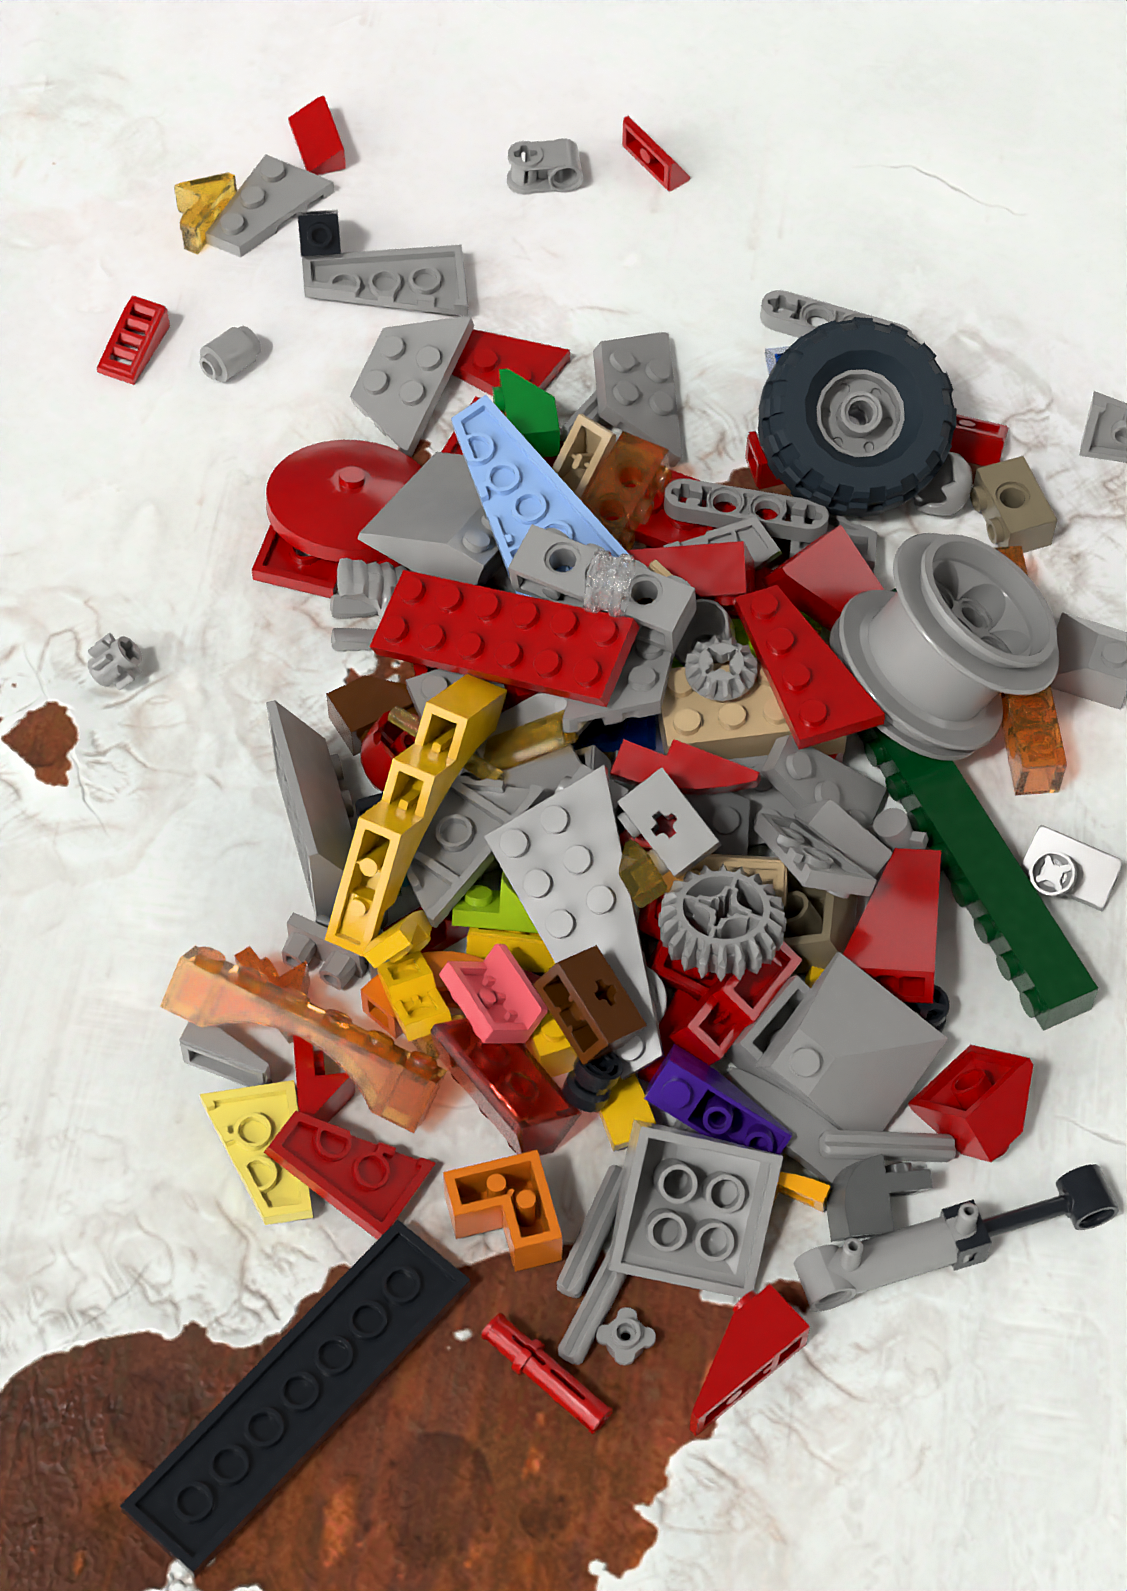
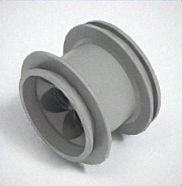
M917 534L904 541L895 554L893 575L897 592L869 590L851 598L832 627L830 649L885 713L884 724L876 726L879 730L900 745L920 755L939 760H959L970 756L977 749L989 744L999 733L1003 720V705L1000 692L1013 695H1031L1044 690L1055 679L1059 667L1056 624L1045 598L1033 581L1012 560L995 548L964 535Z

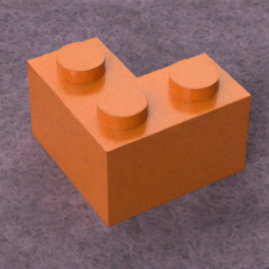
M538 1150L443 1172L444 1196L456 1239L503 1228L515 1272L562 1260V1234Z

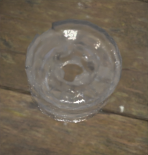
M596 549L589 566L585 584V612L597 614L600 610L608 611L610 617L620 619L624 617L632 593L630 591L631 580H634L636 560H634V555L621 554L619 557L611 556L608 550Z

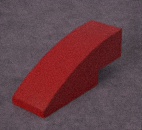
M624 739L610 772L613 779L638 786L662 767L682 794L694 795L729 793L758 787L761 780L760 772L676 739H673L667 756Z
M783 941L780 950L775 951V957L772 959L771 964L762 963V967L757 974L745 969V973L740 980L733 973H727L721 982L718 978L669 1037L680 1048L708 1065L719 1061L744 1028L758 1019L802 959Z

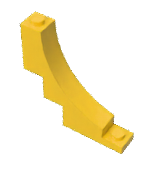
M466 674L426 702L415 743L393 758L381 801L358 818L325 936L326 941L363 956L367 945L378 936L384 913L395 903L412 859L444 796L476 749L496 730L507 694L506 689Z

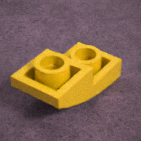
M424 910L409 914L378 935L367 945L363 956L374 969L388 959L393 963L400 960L407 953L412 954L421 951L429 943L432 925L429 923Z

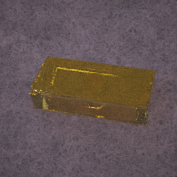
M565 710L555 712L490 737L486 743L482 760L483 772L492 773L576 743V740H578L576 731L571 733L563 732Z

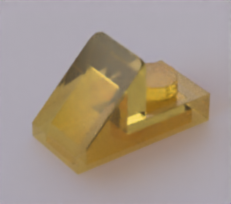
M227 172L180 182L174 186L177 209L183 214L179 227L182 231L185 250L198 255L207 244L205 232L237 192L236 178L232 173Z

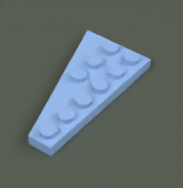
M484 395L451 418L453 429L508 575V567L532 524L543 529H558L566 534L569 539L584 545L589 543L596 544L604 548L610 555L622 560L633 559L487 395ZM561 566L555 571L567 572L573 567ZM601 582L597 584L596 587L608 588L612 586L613 583ZM514 590L516 594L529 596V595H526V594H523V593H521V592H518V591Z

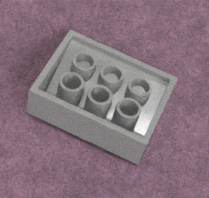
M436 452L363 528L357 538L413 572L483 587L504 564L464 455Z
M276 700L266 702L276 775L316 918L319 914L331 918L355 829H351L348 819L354 817L351 797L348 790L340 792L338 781L344 780L341 762L338 754L330 755L326 739Z

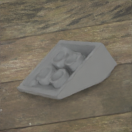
M837 952L756 1063L755 1067L795 1099L825 1118L838 1130L882 1132L948 1038L843 954Z
M634 1119L623 1165L608 1270L742 1298L746 1293L754 1290L783 1156L682 1129Z

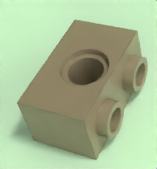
M1024 456L977 468L970 500L973 508L977 512L981 511L986 521L988 537L993 544H998L1002 554L1006 557H1011L1050 546L1057 518Z

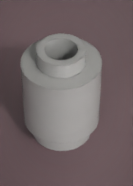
M246 326L232 327L200 349L201 358L199 364L207 377L216 379L219 382H226L256 361V356L261 352V345L257 336L250 328Z

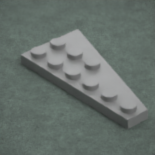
M603 765L488 833L484 838L555 963L597 945L647 1024V1027L623 1047L613 1051L623 1065L620 1078L626 1080L662 1059L665 1055L654 1000H652L646 971L647 965L644 952L642 951L638 931L639 925L626 860L622 851L618 820L609 786L607 767Z

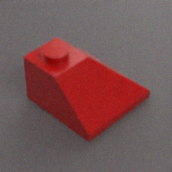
M970 1044L909 1101L908 1105L938 1134H949L954 1137L955 1149L960 1154L991 1163L994 1159L1004 1155L1009 1149V1145L1023 1132L1034 1065L1028 1057Z

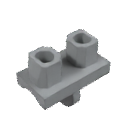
M293 912L287 921L288 938L282 950V958L285 965L298 971H304L312 957L315 956L325 961L319 970L320 979L338 990H341L353 975L362 979L368 969V964L364 962V957L325 940L330 922L329 917L319 914L314 922Z

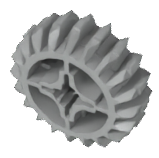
M724 863L718 871H711L704 864L700 875L687 870L683 881L674 880L670 892L664 894V898L661 901V912L658 916V926L661 932L660 939L663 947H668L671 960H681L684 972L696 967L701 979L711 972L716 973L720 982L727 973H733L740 980L745 973V969L757 974L762 967V963L771 964L772 959L775 957V951L780 950V946L783 944V932L786 929V917H784L785 912H783L782 898L775 896L773 884L762 885L759 873L747 877L742 866L736 872H730L726 869Z

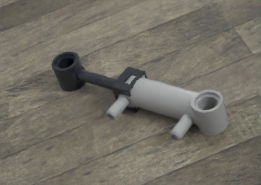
M1089 1164L1065 1173L1056 1181L1059 1196L985 1219L981 1218L974 1199L943 1208L940 1217L898 1229L892 1233L882 1234L862 1241L856 1238H849L844 1242V1246L840 1248L837 1245H823L801 1254L795 1259L793 1264L811 1310L826 1311L843 1305L856 1294L950 1265L956 1271L985 1262L992 1244L990 1237L1064 1214L1071 1219L1075 1229L1087 1230L1110 1221L1118 1214L1119 1208L1100 1166Z

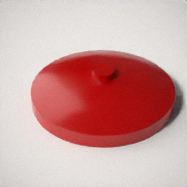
M331 440L312 444L293 452L274 468L266 487L267 516L274 530L281 538L296 549L311 556L339 562L342 558L362 560L365 563L384 560L389 557L358 540V535L422 466L406 454L379 443L362 440Z

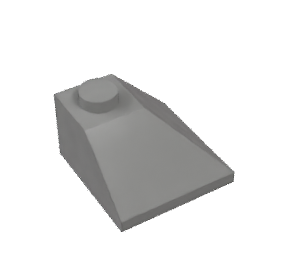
M1062 612L1056 628L1059 667L1055 679L1048 687L1121 710L1127 693V632Z

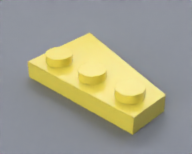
M294 1080L200 1094L201 1103L264 1224L270 1225L313 1218L309 1187L263 1153L295 1111H298Z

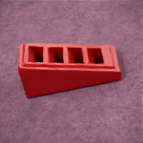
M131 296L96 367L97 373L134 385L170 328L167 308L164 305L137 296ZM135 330V331L144 333L145 335L142 336V335L133 333V331ZM124 345L138 348V351L124 347ZM120 357L132 361V364L130 366L116 361V358Z

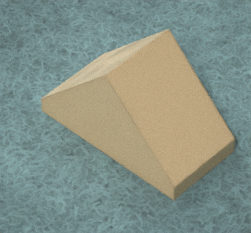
M578 414L552 466V469L583 503L615 472L616 434L587 416Z

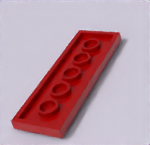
M403 570L369 647L376 655L463 675L469 674L489 681L607 707L640 626L635 619Z

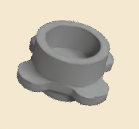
M632 1308L620 1309L617 1312L616 1319L608 1325L599 1326L596 1332L597 1342L600 1345H606L609 1354L620 1365L632 1364L634 1359L642 1354L644 1348H650L654 1345L656 1338L654 1330L644 1327L637 1319L636 1311ZM629 1333L631 1337L628 1340H623L621 1335Z

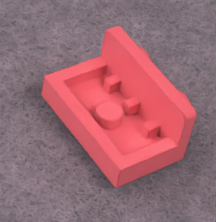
M495 944L483 962L448 961L439 974L451 992V997L460 1006L471 1023L474 1033L483 1043H526L548 1012L544 1001L505 944Z

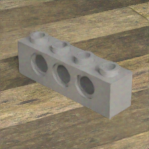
M532 524L508 567L513 590L539 599L633 618L640 626L636 639L671 653L675 652L697 610L695 588L691 587L684 579L673 575L666 577L650 571L646 565L637 560H622L610 555L604 548L596 544H581L569 539L566 534L555 528L543 529ZM561 566L573 567L567 572L555 571ZM601 582L613 583V585L608 588L596 587V585ZM641 598L654 599L650 604L636 603Z

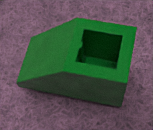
M508 368L499 369L500 386L492 387L493 403L501 412L503 411L507 419L542 458L558 456L560 452V427L555 397Z

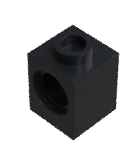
M338 209L298 212L301 257L341 254Z

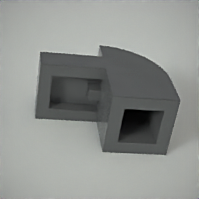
M883 1154L866 1158L844 1168L833 1180L831 1191L827 1198L826 1208L831 1242L846 1241L849 1238L866 1239L895 1232L890 1197L915 1195L933 1189L930 1169L913 1171L912 1163L909 1162L885 1166Z

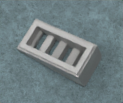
M196 1012L192 1014L179 1039L184 1063L247 1087L272 1083L270 1066L267 1062Z

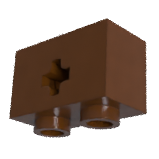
M597 945L557 962L533 984L583 1065L623 1047L647 1027L644 1019Z

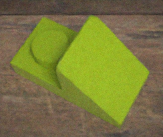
M504 871L501 879V891L474 885L453 907L452 926L538 933Z

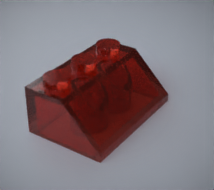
M467 1018L434 1024L431 1028L430 1033L438 1058L450 1071L452 1078L466 1090L479 1106L480 1112L504 1136L509 1147L517 1154L538 1150L539 1156L553 1153L582 1113L567 1102L562 1089L523 1043H483L474 1033L473 1027Z

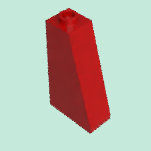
M894 849L843 952L846 958L902 1002L933 1004L941 850Z

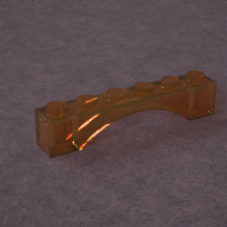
M195 945L180 957L160 1004L161 1008L201 1028L221 1023H254L276 1027L299 1036L324 1051L344 1069L360 1090L372 1113L412 1133H415L426 1119L447 1073V1070L438 1066L437 1061L430 1055L419 1051L409 1052L395 1045V1041L389 1035L377 1030L367 1031L353 1024L352 1019L345 1013L335 1009L325 1010L311 1003L309 997L301 991L292 988L282 989L268 982L267 976L262 972L249 967L240 968L226 961L224 954L214 948L198 947Z

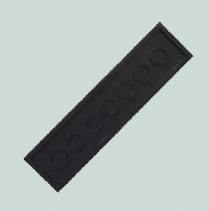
M397 1220L120 1505L121 1511L190 1575L196 1578L471 1287L470 1279L401 1221Z

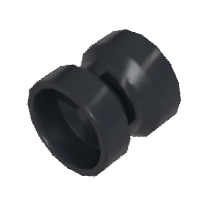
M614 1052L608 1053L585 1065L582 1064L577 1056L573 1064L574 1069L568 1073L562 1086L563 1095L567 1102L581 1111L598 1112L605 1107L612 1092L611 1088L617 1084L622 1074V1062Z

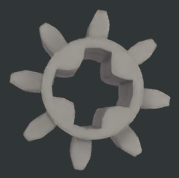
M108 633L88 650L90 656L93 657L88 661V670L93 679L102 686L108 687L114 683L117 689L121 690L142 673V670L137 666L142 661L141 652L138 646L128 637L121 636L115 640L114 636Z

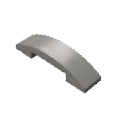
M732 1067L724 1076L793 1134L782 1152L820 1178L819 1182L831 1186L835 1177L844 1168L864 1160L822 1157L819 1153V1136L826 1130H838L835 1126L790 1094L753 1074Z

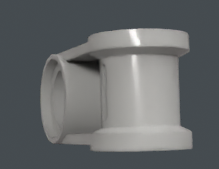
M561 138L534 142L520 141L514 143L508 149V161L511 164V169L507 173L506 183L513 192L518 194L550 191L567 192L578 188L582 184L583 173L578 147L570 139ZM523 152H525V162L521 158ZM525 174L528 177L527 183H524Z

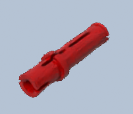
M503 1313L497 1314L482 1331L481 1338L489 1342L513 1363L511 1369L517 1375L525 1374L556 1403L561 1405L585 1426L589 1433L594 1435L608 1421L613 1409L604 1404L581 1384L577 1378L543 1351L545 1345L540 1340H531L512 1324Z

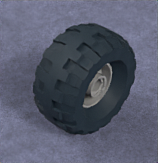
M854 317L852 320L839 322L833 320L817 326L814 330L801 336L782 354L771 370L763 387L758 407L759 421L757 429L760 446H763L768 459L767 465L775 478L780 479L788 487L792 496L804 498L824 506L828 510V514L858 516L862 518L875 516L899 507L914 498L932 481L944 464L952 447L951 442L956 428L957 408H954L952 391L954 389L947 372H942L935 360L936 354L924 342L923 344L918 343L907 335L908 330L893 323L885 325L873 322V318ZM849 416L856 418L860 425L854 424Z

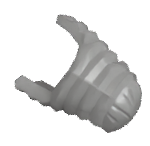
M340 559L337 567L339 594L332 595L330 602L332 617L354 618L379 614L381 620L402 571L407 569L403 565L394 567L389 562L366 564L362 560ZM333 628L331 635L332 648L335 651L370 650L369 646L377 629Z

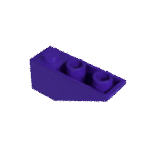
M676 1044L672 1046L650 1080L644 1097L648 1102L702 1135L780 1155L793 1135L716 1069Z

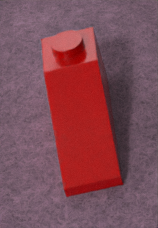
M771 1284L758 1294L754 1290L746 1293L734 1305L732 1309L734 1313L691 1412L689 1429L695 1436L699 1435L807 1344L810 1326Z

